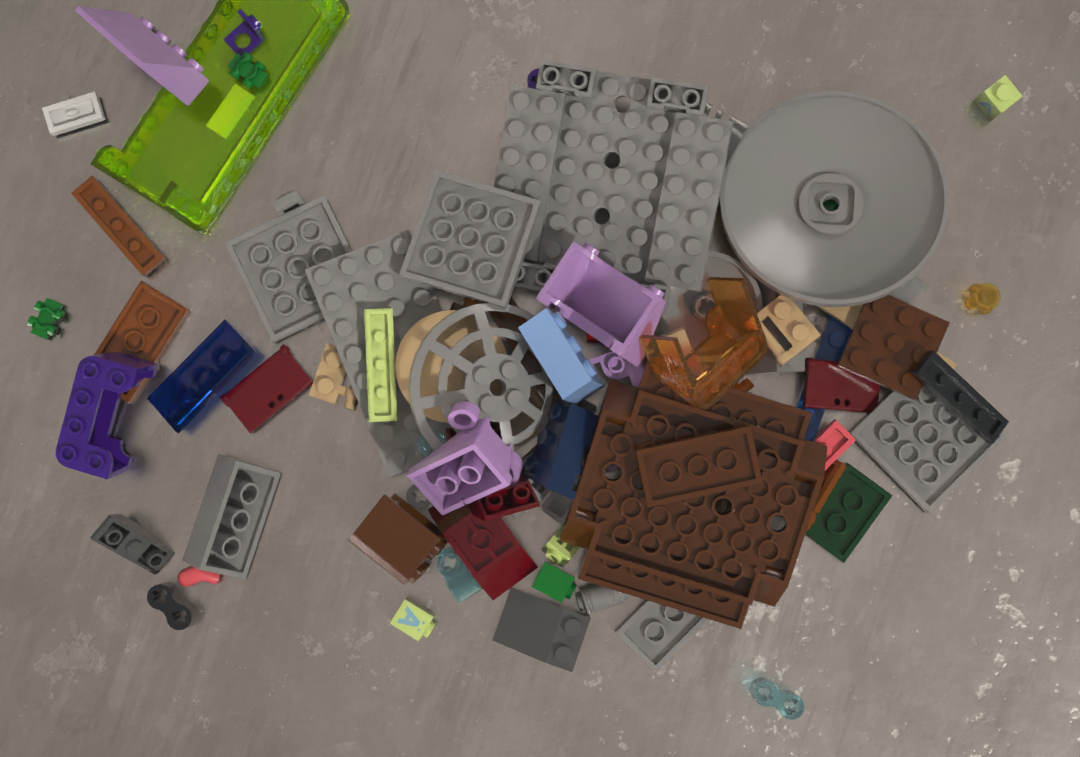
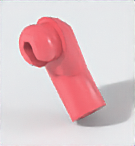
M189 566L179 572L177 580L184 587L192 586L201 581L216 585L220 574Z

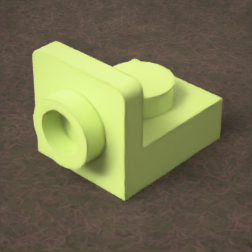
M564 524L561 525L542 548L547 559L561 567H564L580 548L579 546L559 541Z

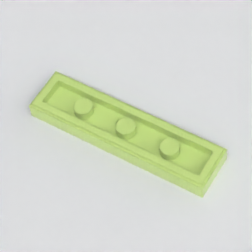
M393 308L364 309L369 422L397 421Z

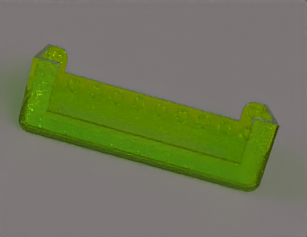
M218 0L215 8L202 24L200 31L185 52L188 54L185 58L186 61L192 58L204 68L201 74L210 80L189 106L165 87H162L146 113L141 117L131 136L126 140L122 150L120 151L113 145H106L97 151L91 165L196 232L205 233L211 228L345 22L349 12L347 2L345 0ZM239 9L247 16L252 14L263 26L260 31L265 40L250 53L253 57L252 64L255 65L257 61H260L267 67L264 72L269 75V78L261 89L255 86L249 89L242 84L244 79L241 76L236 80L228 74L231 69L227 66L236 53L224 39L243 22L237 12ZM245 33L239 34L235 39V44L239 48H246L251 42L250 36Z

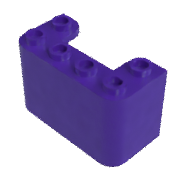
M120 352L92 355L80 361L56 447V458L61 465L107 480L130 470L134 456L127 455L123 451L124 439L111 436L122 393L129 391L133 387H138L139 382L144 378H154L158 364Z

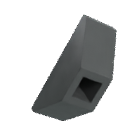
M122 514L108 515L90 537L98 544L155 575L173 554L167 546L144 527Z

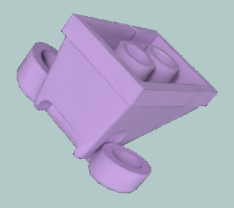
M462 401L453 405L448 420L453 427L461 429V431L415 466L409 468L406 475L441 515L464 506L465 503L469 504L507 486L516 484L523 467L520 456L512 451V444H505L490 425L489 417L486 416L479 419L480 410L472 402Z

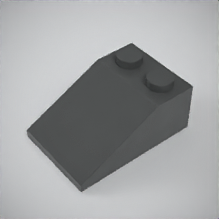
M511 587L492 641L544 663L573 672L591 617L581 611Z

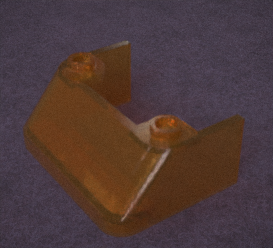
M709 277L706 279L715 305L708 310L705 316V325L709 336L686 356L683 354L677 337L642 335L639 337L656 379L694 408L710 409L766 355L767 340L744 278Z

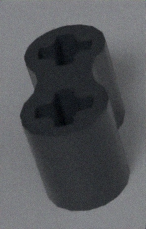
M169 582L157 584L148 591L147 601L149 605L163 612L168 625L174 630H184L194 625L197 621V608L180 597L179 590L174 584ZM161 591L167 592L165 595L166 600L164 601L159 599L162 595ZM185 611V620L181 622L178 619L181 616L180 612Z

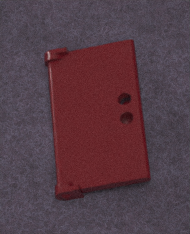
M283 344L271 357L227 393H223L219 397L233 411L248 432L252 433L312 384L313 381L294 359L289 347Z
M805 358L804 408L870 413L878 405L879 384L838 367V361Z

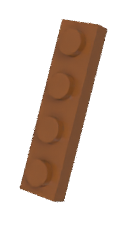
M90 176L71 193L142 276L146 277L166 260L162 253L94 176Z

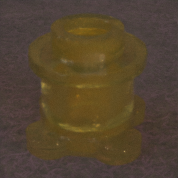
M990 283L973 284L969 288L970 295L965 301V307L968 310L976 309L983 315L989 314L992 309L998 306L1001 297L1000 292L996 286ZM983 294L987 296V301L984 300Z

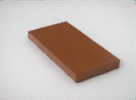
M140 281L94 355L120 352L157 363L190 310L145 282ZM147 378L142 379L138 387H133L129 391L123 392L121 399L131 404Z

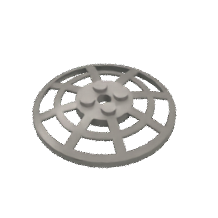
M491 303L475 304L459 309L444 317L432 327L422 340L414 355L410 369L409 400L414 420L422 436L434 450L442 446L443 443L432 431L423 409L441 406V410L449 423L450 404L461 401L472 402L477 405L480 410L479 419L487 416L490 418V422H498L501 440L505 444L511 443L512 451H514V444L530 437L540 425L545 428L549 420L547 414L553 398L552 381L539 361L542 372L528 375L520 362L527 350L531 351L534 356L535 354L524 336L509 329L490 328L485 312H508L530 320L535 315L509 304L507 309ZM474 314L478 331L463 337L452 349L436 341L439 335L454 322ZM493 336L506 337L518 342L511 356L496 353ZM481 339L484 356L477 358L471 363L459 355L469 344ZM431 351L444 359L438 376V394L421 398V371L428 352ZM454 365L465 372L462 380V389L447 392L449 372L451 366ZM495 379L499 380L503 386L502 393L498 396L493 395L490 391V384ZM545 383L544 400L539 410L528 402L531 386ZM523 412L534 420L525 430L512 436L510 419ZM451 425V427H452L457 433H459V432L461 431V429H457V428H455V427H453V426ZM530 454L529 456L525 457L524 459H521V460H522V465H523V467H525V464H526L527 459H528L532 454Z

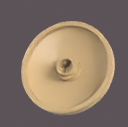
M446 310L430 314L415 323L403 337L396 355L395 372L398 386L409 404V375L417 349L432 327L444 317L457 310ZM474 315L465 316L454 322L439 335L436 341L452 349L463 337L478 331ZM493 336L496 353L506 354L500 337ZM481 339L469 344L459 355L471 363L477 358L484 356ZM431 351L428 352L421 371V398L438 394V376L444 359ZM454 365L451 366L449 372L447 392L462 389V380L465 372ZM495 379L490 384V391L495 396L500 395L503 386L499 380ZM451 403V404H450L451 409H452L453 405H455L456 403ZM441 406L423 409L427 418L448 423L441 410Z

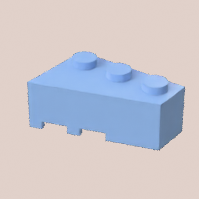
M546 308L518 328L561 398L578 405L605 387V385L598 377L592 363L582 354V347L573 335L570 336L566 331L567 323L559 312L554 313Z

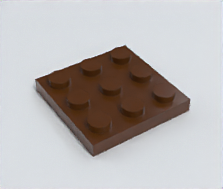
M889 295L865 303L861 308L837 366L910 399L917 400L923 383L911 372L928 350L937 353L950 322Z

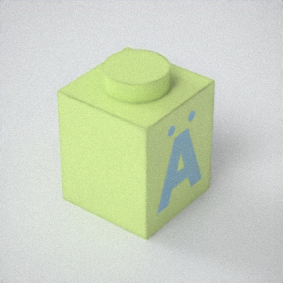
M1004 75L974 101L992 121L1023 96L1009 78Z
M406 597L390 624L419 641L422 635L428 638L436 625L432 619L436 614Z

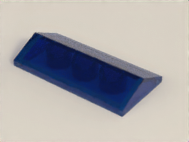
M224 319L147 399L174 431L179 434L258 353Z

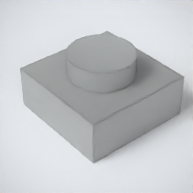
M297 189L293 192L288 191L281 194L278 200L272 202L280 216L306 204Z

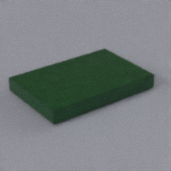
M845 462L846 468L820 512L816 513L815 522L805 534V536L842 563H845L893 496L848 462Z

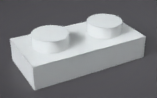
M95 91L42 108L49 133L52 136L106 120L99 96Z

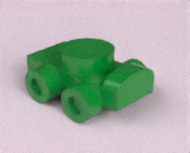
M245 51L241 56L236 53L227 66L231 69L228 74L236 80L241 76L244 79L242 84L249 89H252L253 86L261 89L269 78V75L264 72L267 67L260 61H257L255 65L252 64L253 57Z
M46 298L45 302L37 301L34 310L39 312L38 318L30 316L27 325L32 327L31 333L48 340L49 335L55 336L58 331L56 324L58 321H62L65 316V311L61 310L63 304Z

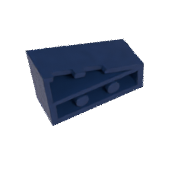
M558 398L557 403L550 410V418L545 429L538 436V444L533 454L526 461L523 475L541 486L575 501L577 492L572 489L576 475H582L584 466L580 465L583 450H588L590 447L598 415Z

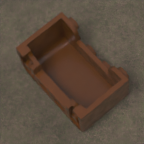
M396 493L391 498L384 494L348 540L403 585L408 582L413 584L421 578L430 566L426 561L428 559L432 560L436 555L438 556L448 543L444 540L445 537L436 524Z

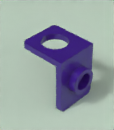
M239 9L237 12L243 22L226 36L224 40L235 53L241 56L244 51L250 54L265 38L260 31L263 27L252 14L247 16ZM245 33L250 36L251 42L246 48L236 46L235 39L239 34Z

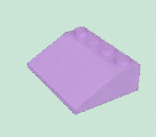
M81 6L74 10L138 67L187 106L191 104L210 81L201 74L204 68L192 58L188 61L185 60L188 55L175 43L172 47L168 46L172 41L161 31L158 30L154 34L153 31L156 27L143 16L138 20L128 12Z

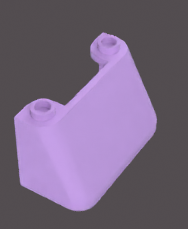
M573 241L536 299L554 311L559 312L561 316L638 367L646 355L666 305V301L662 299L665 293L652 284L648 288L641 286L597 257L600 251L588 243H585L582 247Z

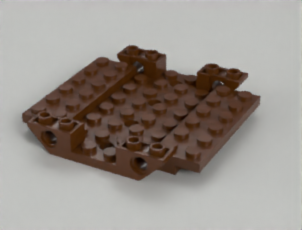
M646 361L638 387L610 379L598 415L578 487L576 486L575 488L577 492L575 501H571L559 541L587 548L578 579L742 629L748 607L752 605L753 600L775 607L789 585L824 479L827 446L804 439L812 412ZM746 425L751 426L763 483L647 507L635 449ZM616 464L621 468V474L617 479H609L605 476L604 472L608 465ZM721 498H726L731 503L730 509L726 513H718L715 510V503ZM776 515H781L785 518V525L780 530H773L770 527V521Z

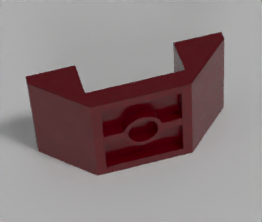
M490 422L492 429L501 438L499 423ZM452 427L445 429L447 441L457 434ZM520 479L514 485L507 486L468 504L472 515L483 521L529 510L540 505L530 482L521 483Z
M466 503L464 506L444 515H441L434 506L428 509L443 536L474 579L492 600H495L538 568L501 517L483 521L472 515Z

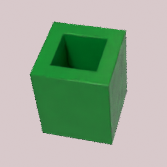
M544 561L532 587L562 603L564 598H571L577 584L573 583L575 576Z

